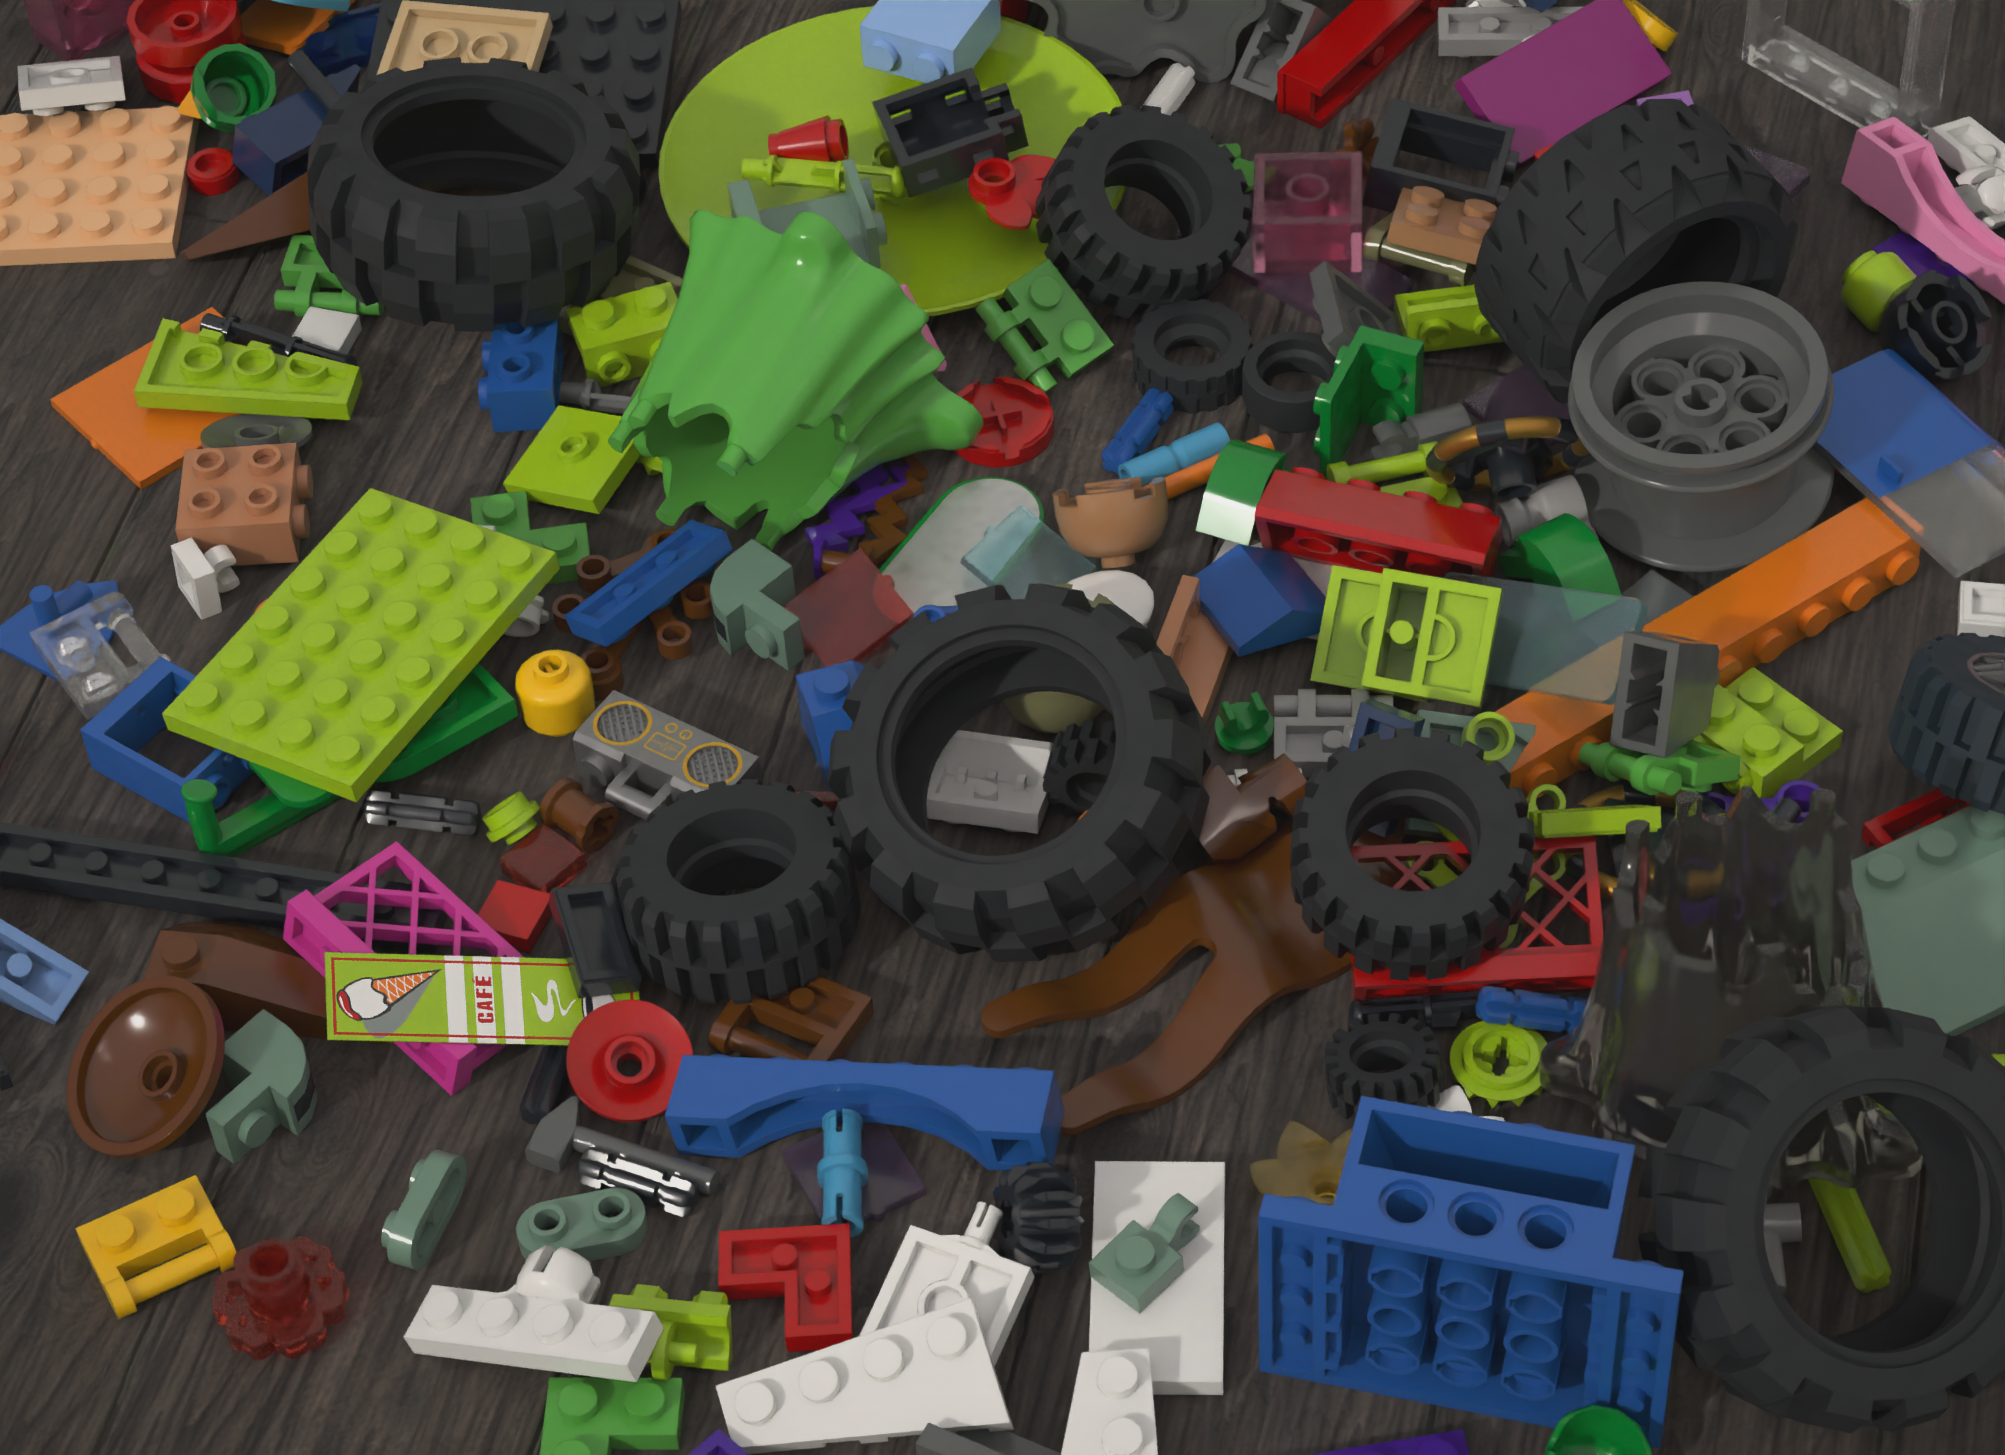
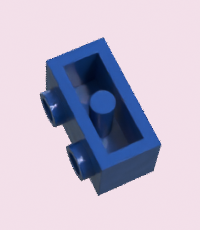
M559 318L525 328L519 322L496 324L493 327V332H491V339L482 341V363L484 372H488V377H479V404L481 410H490L494 432L541 430L558 405H561L559 392L563 382L565 353Z

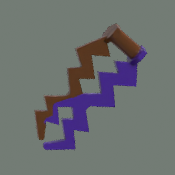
M914 455L902 458L904 467L889 468V476L895 481L894 484L883 487L879 485V483L888 481V473L880 465H877L850 484L859 494L833 500L823 508L824 512L833 522L805 528L806 538L814 550L813 570L816 581L824 582L827 573L861 578L864 589L870 590L877 565L890 557L903 540L908 537V535L898 529L908 525V516L897 505L896 501L924 493V485L919 480L928 478V470ZM874 509L881 514L867 518V527L878 539L858 543V550L862 555L839 552L849 549V541L845 538L865 534V526L855 515Z

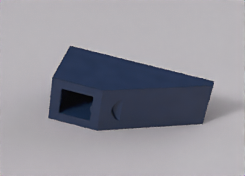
M355 64L337 74L326 76V79L341 96L346 92L358 93L361 68ZM306 89L298 94L287 96L280 103L256 115L247 116L239 124L235 125L232 162L265 194L270 196L307 172L309 149L328 112L310 90Z

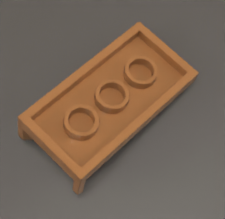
M1415 186L1413 190L1403 187L1390 223L1386 242L1476 265L1483 236L1491 226L1496 216L1497 208L1492 203L1479 199H1468L1465 203L1444 198V194L1441 191L1432 187Z

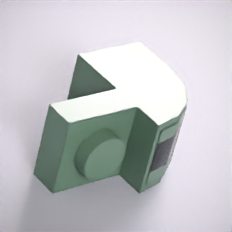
M751 539L728 556L714 571L710 585V598L719 643L731 656L746 644H749L757 655L762 658L769 657L789 671L805 658L800 618L790 612L791 609L797 606L793 568L791 564L754 539Z
M263 1009L225 1041L223 1069L228 1085L233 1090L205 1113L217 1152L233 1164L239 1161L252 1148L262 1145L269 1138L272 1131L280 1124L299 1136L311 1121L317 1102L314 1079L303 1042L290 1027Z

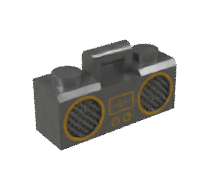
M615 690L608 695L576 730L572 739L579 775L595 787H606L605 800L645 820H647L650 812L661 804L670 806L675 803L677 795L691 789L697 793L709 789V784L725 781L726 785L742 784V779H759L763 784L759 756Z

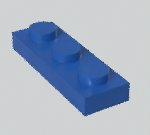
M694 520L687 522L565 615L573 635L605 647L627 637L633 626L653 611L667 606L677 592L694 579L710 573L714 569L716 562L733 550L726 532Z

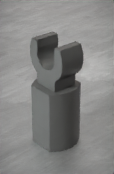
M1458 402L1407 416L1406 422L1403 423L1393 420L1383 421L1373 426V433L1381 445L1372 447L1371 452L1375 459H1381L1417 451L1419 444L1442 441L1458 431L1472 427L1466 409Z

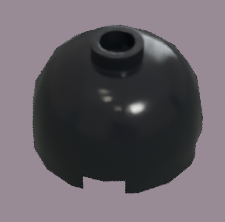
M1929 270L1913 278L1892 293L1880 315L1878 332L1882 349L1894 350L1932 384L1954 382L1973 373L1984 365L1992 351V344L1986 345L1987 334L1984 321L1991 319L1990 311L1979 291L1958 274L1949 278L1943 274L1936 273V270Z

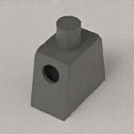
M1625 631L1610 745L1665 758L1705 731L1710 722L1714 688L1719 681V670L1717 667L1719 657L1718 645L1667 633Z

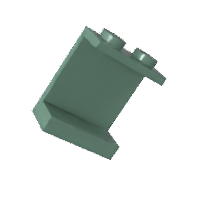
M853 158L843 160L846 193L759 211L748 179L727 183L731 218L749 216L770 230L783 234L797 213L803 211L816 213L830 221L846 239L850 248L861 259L876 268H881L879 245L887 244V233L882 213H872L871 211L875 210V200L870 179H860Z

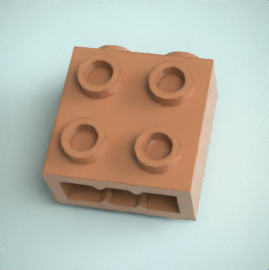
M297 443L185 450L175 528L178 542L192 537L203 554L214 546L227 545L236 558V564L232 566L299 562L300 541L303 538H309L310 535L309 512L307 505L304 504V499L313 497V475L310 465L301 464Z

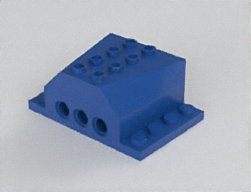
M1361 1096L1334 1205L1316 1203L1311 1199L1301 1196L1282 1197L1264 1193L1258 1215L1259 1371L1555 1428L1559 1420L1568 1412L1590 1404L1618 1408L1640 1424L1650 1447L1660 1449L1665 1426L1684 1271L1666 1268L1656 1262L1647 1260L1633 1262L1618 1259L1635 1145L1550 1130L1533 1123L1516 1124L1478 1117L1466 1111L1449 1112Z

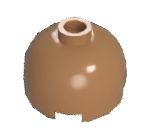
M1131 477L1085 483L1086 494L1076 495L1073 498H1069V490L1064 488L1052 493L1055 517L1061 535L1069 547L1080 555L1101 558L1102 568H1118L1135 564V553L1152 547L1163 535L1168 521V496L1166 480L1163 477L1153 478L1152 482L1149 483L1150 488H1142L1141 477Z

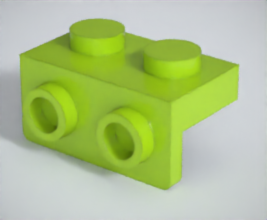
M671 282L645 287L602 300H595L589 302L583 308L575 306L566 309L569 327L583 359L586 379H597L600 387L644 375L662 340L678 300Z
M1474 285L1396 294L1394 296V312L1397 315L1402 335L1424 341V352L1504 342L1481 314Z

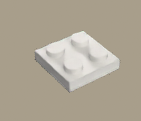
M120 56L18 66V90L21 111L33 110L34 115L48 116L59 114L64 111V106L84 104L87 110L113 108L116 105L115 101L125 100Z

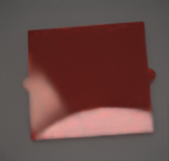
M861 548L783 606L800 618L804 649L806 651L813 650L826 667L850 660L859 662L889 639L890 635L913 619L914 616L912 610L894 590L895 582L890 575L883 576Z

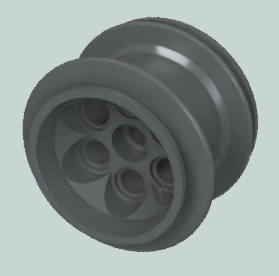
M1699 281L1668 285L1637 295L1612 309L1593 326L1582 341L1574 360L1572 377L1569 384L1568 407L1571 423L1576 435L1590 453L1585 461L1575 468L1574 478L1577 480L1584 495L1589 522L1592 528L1609 545L1637 561L1667 570L1702 573L1718 572L1750 565L1809 531L1818 521L1830 499L1834 484L1833 456L1817 442L1831 415L1834 384L1824 345L1813 326L1801 313L1779 298L1751 287L1733 283Z

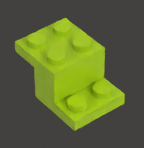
M1332 565L1310 681L1348 689H1366L1370 693L1393 695V697L1428 703L1429 699L1481 709L1503 590L1502 588L1383 568L1382 573Z

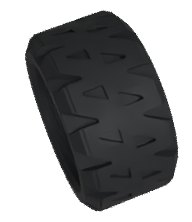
M1647 99L1640 106L1623 105L1593 118L1564 136L1543 153L1518 179L1496 210V216L1483 236L1475 265L1478 276L1474 285L1480 312L1490 323L1491 328L1557 402L1560 401L1568 407V392L1573 364L1582 341L1602 317L1623 302L1660 287L1699 281L1738 284L1777 297L1787 279L1788 266L1792 262L1796 251L1798 228L1797 223L1792 219L1795 215L1794 204L1785 188L1716 117L1700 105L1691 104L1687 106L1682 100Z

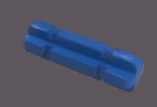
M1155 387L1149 389L1139 401L1140 405L1133 409L1114 435L1115 438L1108 443L1101 453V457L1104 460L1102 467L1107 472L1113 471L1119 476L1118 466L1136 458L1144 452L1160 430V425L1173 412L1171 404L1173 397L1169 392H1161Z
M1485 986L1480 989L1478 1002L1475 1007L1476 1016L1486 1023L1506 1025L1509 1022L1513 1023L1514 1027L1552 1032L1567 1030L1568 1034L1583 1036L1594 1032L1598 1017L1597 1005L1587 999L1575 997L1560 999V995L1515 989L1511 992H1506V988Z

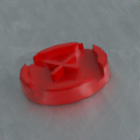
M1011 377L993 378L994 384L980 386V382L977 381L966 385L956 393V395L971 403L979 411L983 419V428L973 443L967 448L953 450L957 455L970 463L991 468L1021 464L1034 459L1045 450L1055 433L1054 414L1050 406V399L1042 389L1028 381Z

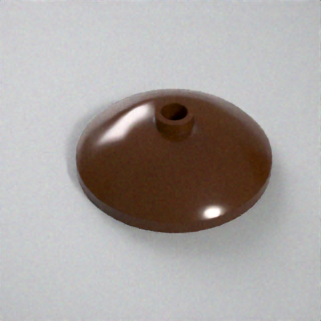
M155 976L128 986L111 998L100 1009L87 1026L76 1047L67 1080L69 1116L77 1134L88 1146L113 1158H141L170 1145L194 1124L206 1108L216 1089L223 1065L225 1050L224 1026L220 1012L212 998L203 989L185 979L175 976Z

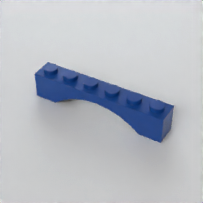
M713 1054L710 1056H682L665 1118L679 1155L740 1158L769 1142L803 1130L822 1127V1117L831 1110L836 1109L837 1124H843L842 1109H850L862 1116L863 1123L874 1122L905 1126L932 1134L966 1151L987 1170L1012 1169L1016 1165H1026L1027 1162L1047 1161L1049 1164H1053L1065 1110L1055 1073L1051 1070H1038L1031 1067L1017 1069L980 1068L966 1064L933 1066L914 1065L908 1062H895L892 1064L862 1063L844 1059L815 1061L792 1060L786 1057H772L769 1059L745 1058Z

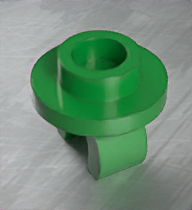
M1257 691L1250 693L1251 702H1237L1230 705L1228 701H1225L1219 706V714L1215 720V736L1218 743L1229 752L1240 755L1259 752L1269 745L1274 736L1273 717Z

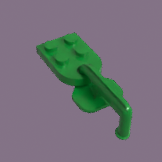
M478 663L375 782H389L408 777L516 718L518 712L515 699ZM248 761L250 768L273 793L218 823L213 805V800L217 797L218 790L213 783L203 779H194L185 782L181 787V795L185 799L187 816L199 852L228 857L237 856L338 800L341 796Z

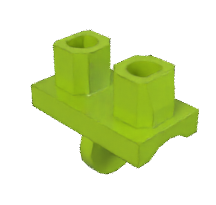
M637 1284L630 1295L613 1294L609 1306L654 1311L664 1327L647 1363H651L653 1379L668 1380L672 1375L674 1365L729 1371L733 1359L731 1305H728V1297L725 1293L702 1290L693 1297L692 1301L668 1299V1294L660 1286Z

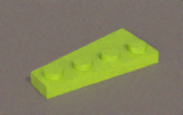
M163 318L135 386L134 394L137 406L145 408L350 420L363 382L360 367L301 352H295L290 357L275 354L269 344L251 340L247 346L225 341L224 335L221 332L203 328L199 334L181 330L180 322Z

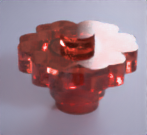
M297 1237L288 1243L281 1239L264 1238L254 1245L238 1251L234 1257L235 1270L220 1274L214 1281L215 1294L211 1304L217 1323L225 1327L229 1344L234 1350L246 1352L248 1356L255 1360L266 1359L276 1350L286 1358H299L307 1353L308 1350H314L323 1346L328 1339L326 1326L341 1322L347 1315L346 1302L349 1297V1289L344 1273L335 1268L331 1250L328 1247L315 1244L307 1237Z

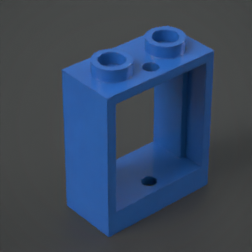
M159 657L81 728L80 732L93 770L190 823L186 812L185 799L181 795V787L185 782L203 779L213 783L218 790L217 797L213 800L215 810L220 808L227 801L229 795L254 771L250 768L247 760L215 749L187 777L182 778L137 753L166 726L162 713L196 677V675Z

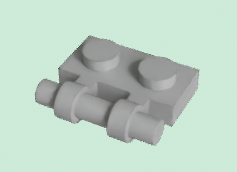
M1298 689V695H1274V759L1283 753L1286 754L1297 768H1301L1303 776L1308 778L1317 769L1322 768L1327 772L1328 757L1341 747H1345L1341 743L1344 726H1355L1360 703L1373 699L1393 706V695H1370L1369 690L1351 689V695H1316V689Z

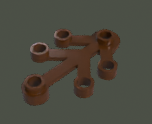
M664 529L655 532L644 541L642 550L611 561L604 556L596 554L583 557L576 565L580 588L589 593L597 592L678 529ZM595 572L599 573V574H596V575H589V574L595 573ZM698 578L679 591L683 613L688 618L695 620L705 619L713 614L710 598L711 584L700 581ZM565 594L553 602L552 613L557 629L572 633L565 614L571 612L584 602V598L577 594ZM696 599H704V600L699 601V602H694V601H693V600H696ZM668 605L653 611L647 616L657 635L659 652L663 657L678 660L691 653L693 650L691 629L686 623L675 619ZM644 619L633 626L629 635L621 641L610 644L607 647L600 645L599 647L591 648L581 655V658L585 661L591 672L595 701L605 700L613 690L617 692L622 690L624 677L620 659ZM672 639H681L676 642H670Z

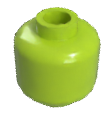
M1874 250L1868 251L1851 263L1843 273L1841 280L1844 285L1841 291V299L1869 331L1878 332L1880 315L1892 293L1917 276L1894 252H1881L1877 254Z

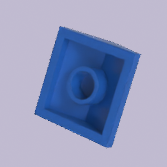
M1238 544L1193 576L1200 578V609L1238 657L1316 635L1320 632L1326 597L1289 552Z

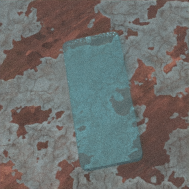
M1449 572L1443 577L1445 579L1502 588L1503 590L1486 684L1608 705L1615 703L1623 635L1625 631L1643 630L1648 615V607L1644 602L1632 597L1457 572Z

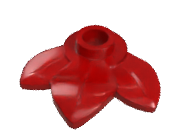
M1022 155L1010 162L1002 158L982 160L976 164L973 173L969 177V194L978 203L986 205L987 216L995 224L1014 231L1027 230L1031 225L1032 218H1040L1035 211L1037 196L1042 189L1041 183L1055 159L1039 155Z

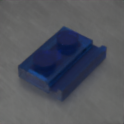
M381 2L334 15L328 21L329 27L324 32H317L309 36L306 43L296 51H304L325 77L330 74H337L355 64L360 68L367 67L369 65Z

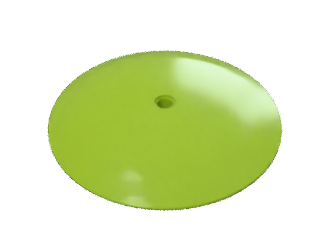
M874 6L821 15L770 33L725 59L709 72L686 96L675 112L665 133L660 151L658 175L661 198L668 219L688 249L690 218L695 211L703 209L725 218H731L727 183L747 180L742 178V162L745 157L769 158V134L779 133V131L828 115L831 120L842 119L845 124L849 143L848 159L853 158L857 165L895 167L881 136L872 102L925 83L863 66L859 25ZM1000 15V33L972 70L979 82L981 91L1006 83L1014 108L1019 109L1022 115L1029 146L1008 153L1009 161L1022 155H1039L1056 159L1066 141L1077 127L1084 126L1088 118L1099 112L1110 114L1114 107H1120L1122 104L1106 78L1073 48L1053 36L1043 37L1044 32ZM963 90V91H960V92H957V93H954V94H952V95L946 96L945 98H946V99H949V98L958 96V95H960V94H963V93H964V90ZM999 97L985 101V104L997 101ZM908 109L906 111L891 115V119L909 113L910 111ZM969 178L912 198L909 197L905 188L902 195L898 198H893L892 195L874 194L875 210H871L872 213H882L887 233V244L879 245L881 264L879 269L892 276L899 285L907 284L917 306L923 309L929 316L979 306L990 297H993L995 300L1004 298L1002 294L1006 287L1048 260L1044 252L1049 245L1048 243L1040 242L1036 229V223L1039 219L1032 218L1029 229L1023 231H1014L995 224L987 216L986 205L978 203L970 196L968 191ZM748 179L758 211L846 193V191L836 193L834 190L784 185L770 187L762 180ZM1126 186L1105 188L1108 200L1114 211L1122 200Z

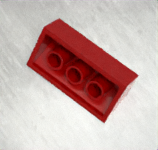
M1302 467L1293 468L1291 473L1275 470L1254 513L1262 548L1289 552L1293 558L1382 573L1383 568L1485 586L1491 585L1503 537L1502 518L1494 516V512L1485 506L1474 503H1462L1459 508L1437 504V500L1434 497L1417 491H1406L1403 493V496L1381 492V488L1378 485L1360 479H1350L1347 484L1325 480V476L1320 472Z

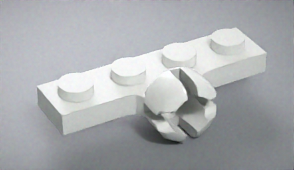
M1970 116L1932 127L1927 140L1932 143L1936 154L1950 168L1960 173L1956 177V181L1959 185L1963 186L1954 188L1957 194L1975 216L1991 230L2005 225V144Z
M543 1246L529 1254L518 1275L516 1284L508 1291L496 1293L432 1285L405 1333L404 1339L415 1354L637 1382L664 1327L654 1311L593 1304L601 1283L599 1278L593 1276L590 1262L567 1248L559 1247L554 1251V1248L551 1246ZM547 1264L544 1272H541L544 1266Z

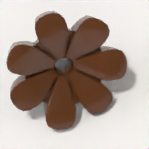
M1365 118L1360 122L1352 119L1343 126L1346 137L1344 148L1332 151L1330 153V161L1336 171L1349 168L1354 178L1363 177L1367 184L1370 165L1379 137L1375 136L1372 138L1375 126L1370 118Z

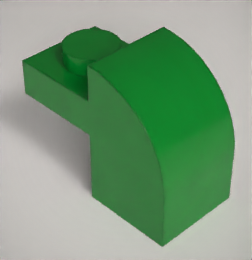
M1237 439L1229 441L1219 454L1211 471L1195 531L1248 546L1261 543L1254 518L1256 506L1275 470L1291 473V469L1283 468L1287 453Z
M1561 514L1518 535L1514 539L1516 546L1498 555L1504 577L1533 579L1538 596L1546 599L1567 617L1566 623L1578 624L1624 601L1613 568L1602 545L1593 532L1573 515Z

